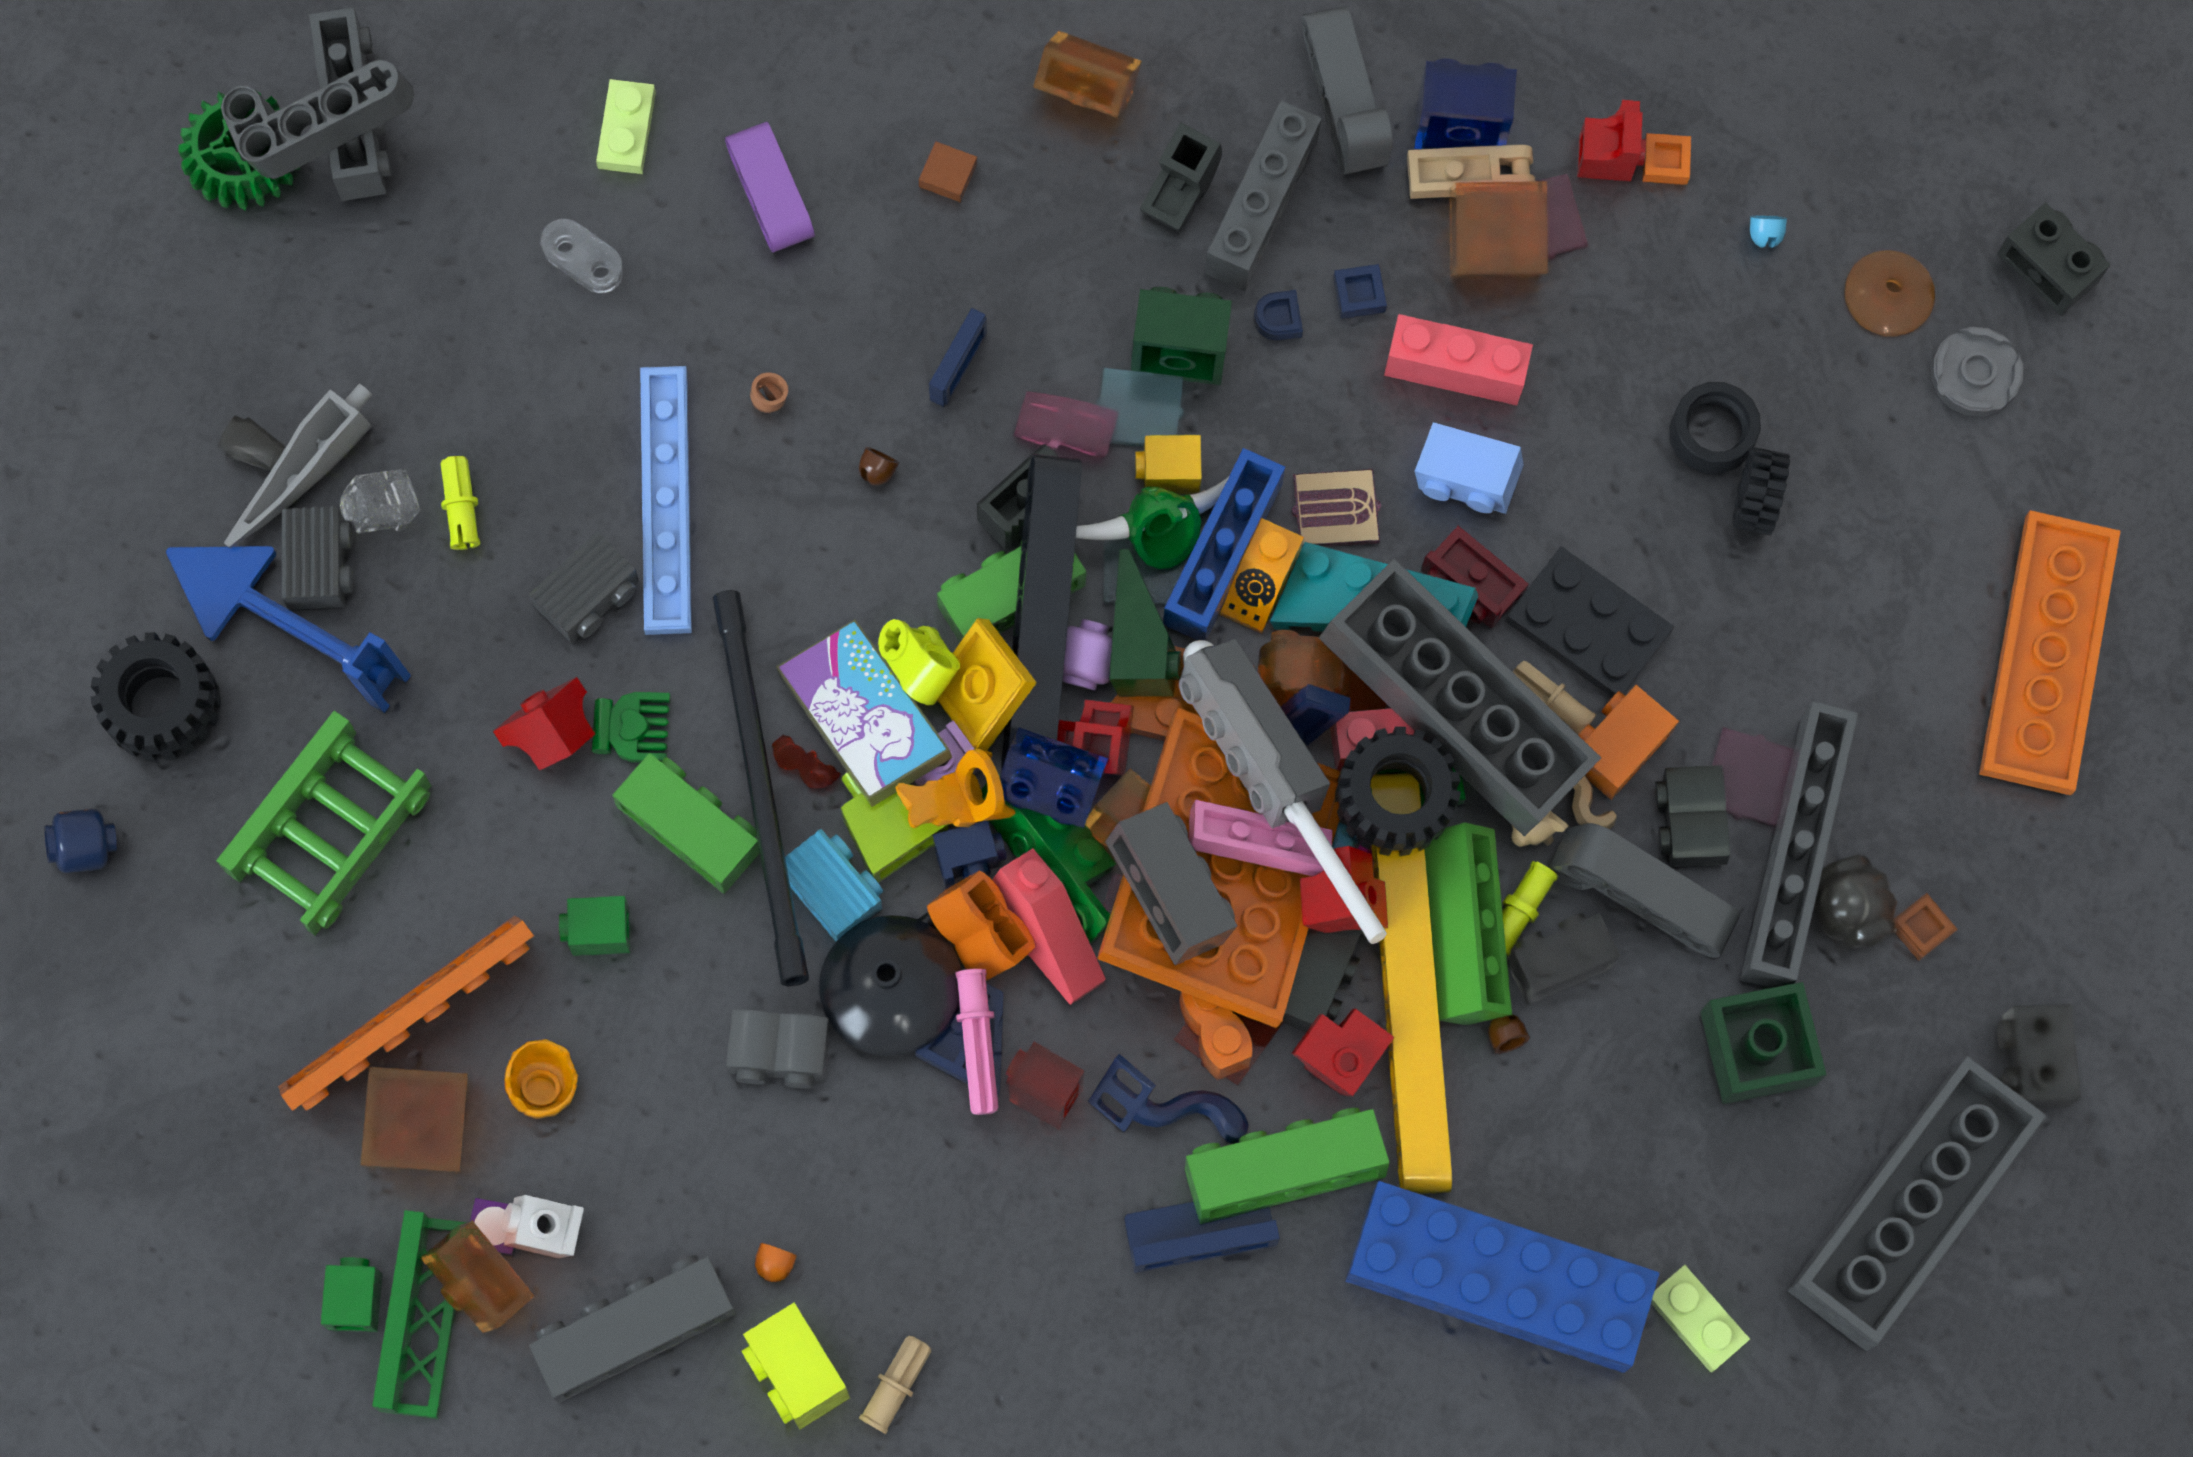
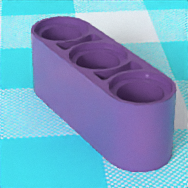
M766 121L726 136L725 143L730 158L771 252L774 253L814 238L815 233L810 217L769 123Z

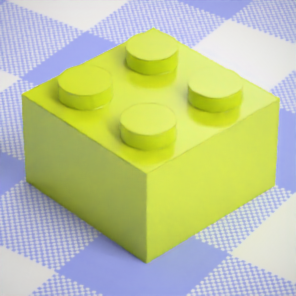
M795 1302L743 1334L749 1346L741 1352L758 1381L761 1382L768 1377L774 1386V1389L768 1392L767 1395L784 1424L794 1419L801 1430L850 1399L845 1384Z

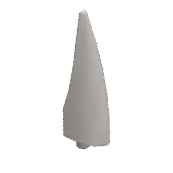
M359 383L345 400L331 389L324 395L299 424L282 455L224 541L226 546L231 549L274 519L283 509L292 505L347 455L372 428L367 419L359 412L373 397L371 392Z

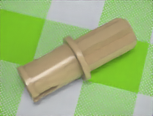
M1527 661L1521 662L1513 670V673L1577 735L1588 724H1591L1597 714L1591 712L1564 690L1566 686L1563 683L1560 686L1556 685Z
M913 1336L905 1338L885 1375L879 1374L878 1378L881 1379V1382L863 1414L859 1416L860 1420L884 1434L888 1432V1427L907 1395L912 1397L914 1393L910 1391V1388L931 1353V1348L926 1343Z

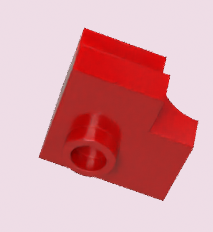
M1622 100L1619 110L1608 118H1585L1579 135L1577 177L1631 182L1636 166L1644 165L1646 153V139H1642L1643 112H1640V101Z
M578 677L547 692L542 689L521 702L520 706L522 709L511 715L493 730V733L502 747L516 746L524 750L540 771L571 756L595 735L583 712V698L587 691Z
M1085 700L1082 717L1079 722L1059 720L1054 767L1125 776L1134 706Z
M1351 846L1334 848V851L1384 929H1387L1388 916L1385 881L1374 878L1372 854ZM1324 870L1318 875L1300 879L1303 926L1323 933L1361 930Z
M1352 1009L1339 1025L1325 1015L1319 1014L1291 1054L1305 1064L1303 1068L1341 1096H1353L1392 1042L1394 1036L1357 1009Z

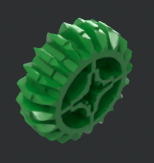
M218 91V103L211 106L210 103L202 100L201 108L204 113L202 115L189 113L188 120L192 127L181 128L180 135L184 143L178 145V153L184 159L181 162V168L184 174L190 177L189 182L192 188L197 191L202 190L204 198L209 202L218 198L221 206L227 209L236 199L239 207L246 210L249 200L255 198L257 204L264 207L265 198L263 195L270 192L273 196L280 198L281 191L278 185L283 183L293 186V176L289 172L278 178H266L259 174L247 161L242 160L240 153L236 152L237 147L222 114L221 104L225 95ZM272 96L266 99L275 111L280 110L276 99ZM255 108L247 112L245 118L249 117ZM223 131V134L220 136V138L213 141L215 137ZM271 146L266 147L260 156L265 155ZM227 171H237L242 175L233 176L222 173Z

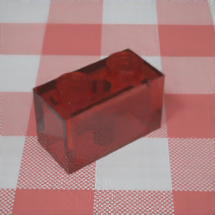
M1033 1042L1027 1053L1021 1049L1017 1052L1006 1071V1075L1009 1076L1006 1084L1009 1085V1101L1059 1130L1083 1090L1085 1071L1038 1043Z

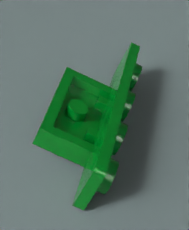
M999 774L1005 804L1014 809L1016 814L1010 818L988 821L1001 833L1002 838L1017 858L1032 848L1037 852L1063 883L1089 942H1094L1107 928L1110 914L1087 885L1109 874L1116 865L1115 861L1060 791L1026 808L1005 779ZM987 782L981 789L984 800L988 793Z

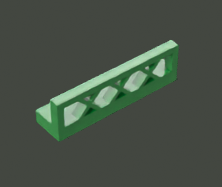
M404 1211L372 1407L379 1412L438 1419L466 1249L464 1243L469 1226L468 1222L429 1218L424 1212ZM429 1230L456 1233L453 1252L436 1264L426 1251ZM424 1259H426L432 1268L422 1274ZM451 1263L449 1279H447L441 1270ZM437 1274L447 1287L446 1297L442 1303L428 1312L418 1299L419 1290L422 1284ZM418 1307L424 1316L414 1323L416 1308ZM443 1312L440 1328L434 1318ZM429 1322L439 1336L438 1347L420 1361L410 1347L411 1339L416 1331ZM410 1356L416 1365L406 1372L408 1357ZM435 1360L432 1377L425 1367ZM421 1371L431 1385L428 1406L401 1403L404 1383Z

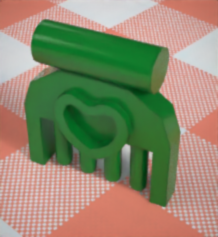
M633 692L622 695L614 707V701L611 699H595L593 720L595 735L592 737V752L608 754L612 745L619 758L632 763H641L649 753L638 752V750L665 751L668 747L666 743L643 741L646 738H667V731L651 730L650 725L667 726L669 720L667 718L644 717L641 713L667 714L670 708L666 705H641V702L670 703V693ZM651 753L659 761L667 757L666 753Z

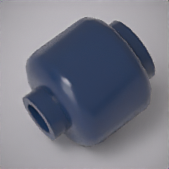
M97 809L59 812L53 817L52 825L44 826L48 863L56 862L57 868L63 873L102 869L107 863L108 852L117 851L114 823L105 824L101 812Z

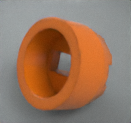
M760 1243L755 1256V1268L759 1276L765 1280L778 1282L789 1275L797 1255L768 1244Z

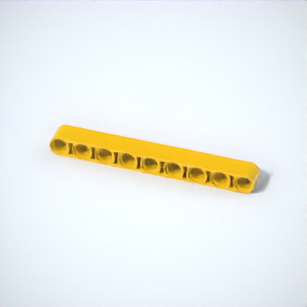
M1409 773L1376 774L1372 777L1370 782L1372 795L1376 802L1385 810L1395 814H1410L1421 808L1419 782ZM1372 845L1374 878L1385 881L1388 928L1385 929L1387 935L1379 941L1386 1031L1394 1036V1039L1388 1046L1399 1186L1418 1194L1448 1193L1452 1190V1168L1425 849L1419 851L1418 848H1415L1410 855L1399 856V850H1392L1390 855L1387 856L1379 854L1380 847Z

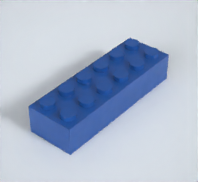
M1378 1181L1371 1196L1345 1282L1625 1373L1634 1364L1660 1272Z

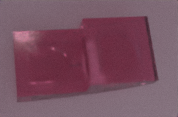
M1027 391L1013 436L1040 445L1046 444L1057 450L1059 445L1104 459L1108 452L1119 412L1071 398Z

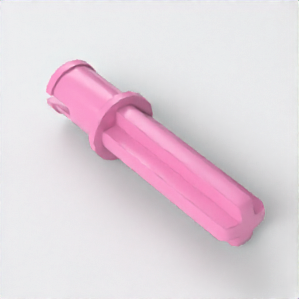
M986 969L962 970L955 972L961 1014L956 1016L957 1022H962L970 1109L972 1114L976 1115L992 1114L998 1110V1097L990 1019L994 1018V1012L989 1011Z

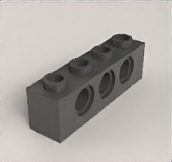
M1280 100L1207 251L1204 274L1243 291L1247 290L1318 141L1321 117Z

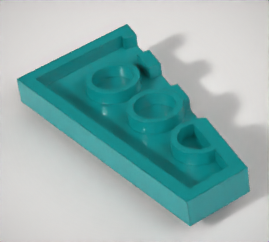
M1304 542L1270 620L1273 629L1290 630L1291 626L1311 627L1312 631H1324L1330 621L1388 564ZM1406 569L1466 627L1479 597L1476 588Z

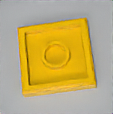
M977 618L953 652L960 662V669L937 701L952 721L954 720L974 749L987 751L1037 682L990 620Z

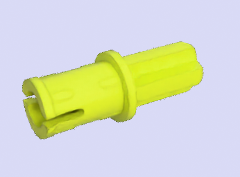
M450 456L441 461L445 500L441 502V507L443 510H447L451 540L450 548L465 550L468 549L467 543H470L471 548H475L480 545L474 508L479 503L478 498L472 494L469 463L465 456Z

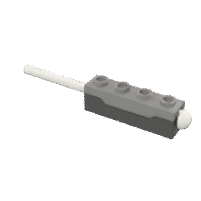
M1236 639L1216 646L1205 640H1197L1190 643L1183 653L1184 668L1179 679L1181 695L1188 704L1194 706L1201 717L1207 736L1211 740H1215L1225 755L1230 772L1235 777H1239L1249 792L1253 808L1259 814L1264 815L1271 828L1283 825L1286 821L1296 825L1371 944L1381 941L1385 938L1387 932L1312 816V813L1321 810L1330 782Z

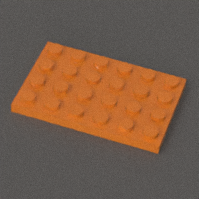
M1178 707L1172 716L1143 812L1168 802L1174 815H1178L1183 820L1187 828L1188 839L1190 809L1195 800L1258 813L1253 808L1249 792L1240 778L1235 777L1230 772L1225 755L1219 745L1205 733L1201 717ZM1317 762L1330 782V786L1321 810L1312 813V816L1319 827L1332 830L1333 844L1339 823V816L1337 814L1339 802H1335V791L1341 771ZM1195 851L1198 856H1201L1207 862L1211 871V880L1220 896L1230 903L1234 911L1237 928L1223 945L1178 965H1174L1123 874L1097 957L1098 960L1277 1028L1283 1021L1309 929L1303 926L1300 879L1311 876Z

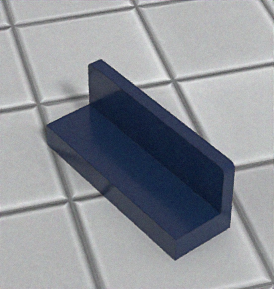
M1194 1202L1130 1213L1124 1217L1134 1273L1277 1246L1280 1240L1277 1222L1272 1220L1270 1207L1201 1225Z

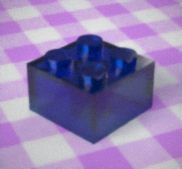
M1447 58L1438 59L1435 62L1426 61L1417 99L1414 149L1506 145L1514 119L1517 69L1505 68L1498 63H1484L1480 66L1466 65Z

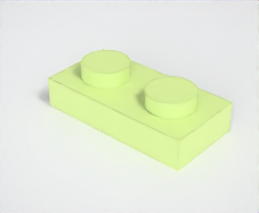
M610 79L596 159L598 169L643 174L656 95L654 84Z
M1686 1265L1682 1266L1654 1291L1651 1305L1711 1373L1750 1340Z

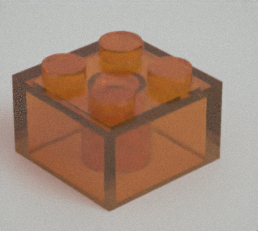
M1547 181L1456 182L1450 187L1451 278L1541 277L1548 273Z
M369 1067L360 1165L363 1168L461 1174L469 1075L467 1073Z

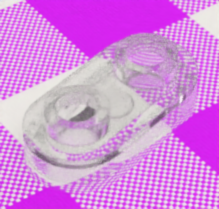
M558 219L548 224L543 230L541 246L545 258L587 290L594 293H607L614 290L621 283L624 268L619 253L583 226L570 219ZM564 242L573 244L572 249L567 252L559 251L558 247ZM600 267L609 270L608 274L604 277H596L593 273Z

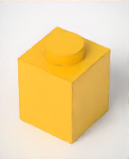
M1201 435L1145 436L1144 451H1135V478L1144 479V488L1159 486L1177 494L1199 493L1202 479Z

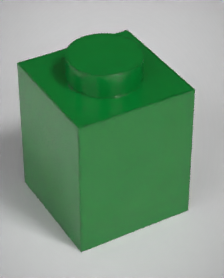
M625 896L567 899V913L559 914V936L561 942H568V947L573 956L630 953L629 905Z
M344 1257L340 1258V1265H326L321 1325L326 1329L333 1331L378 1332L383 1273L376 1267H371L369 1259Z

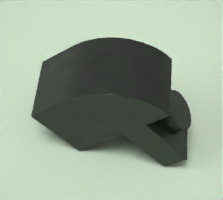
M1180 122L1159 160L1161 171L1142 203L1140 211L1181 233L1201 196H1205L1215 176L1222 157L1221 144Z

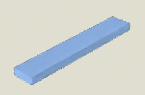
M687 367L640 368L644 632L645 635L692 633Z

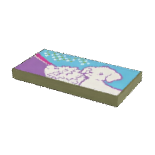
M856 619L776 666L777 672L871 807L896 793L895 787L898 783L910 784L952 758L950 749L913 698L902 689L899 679Z

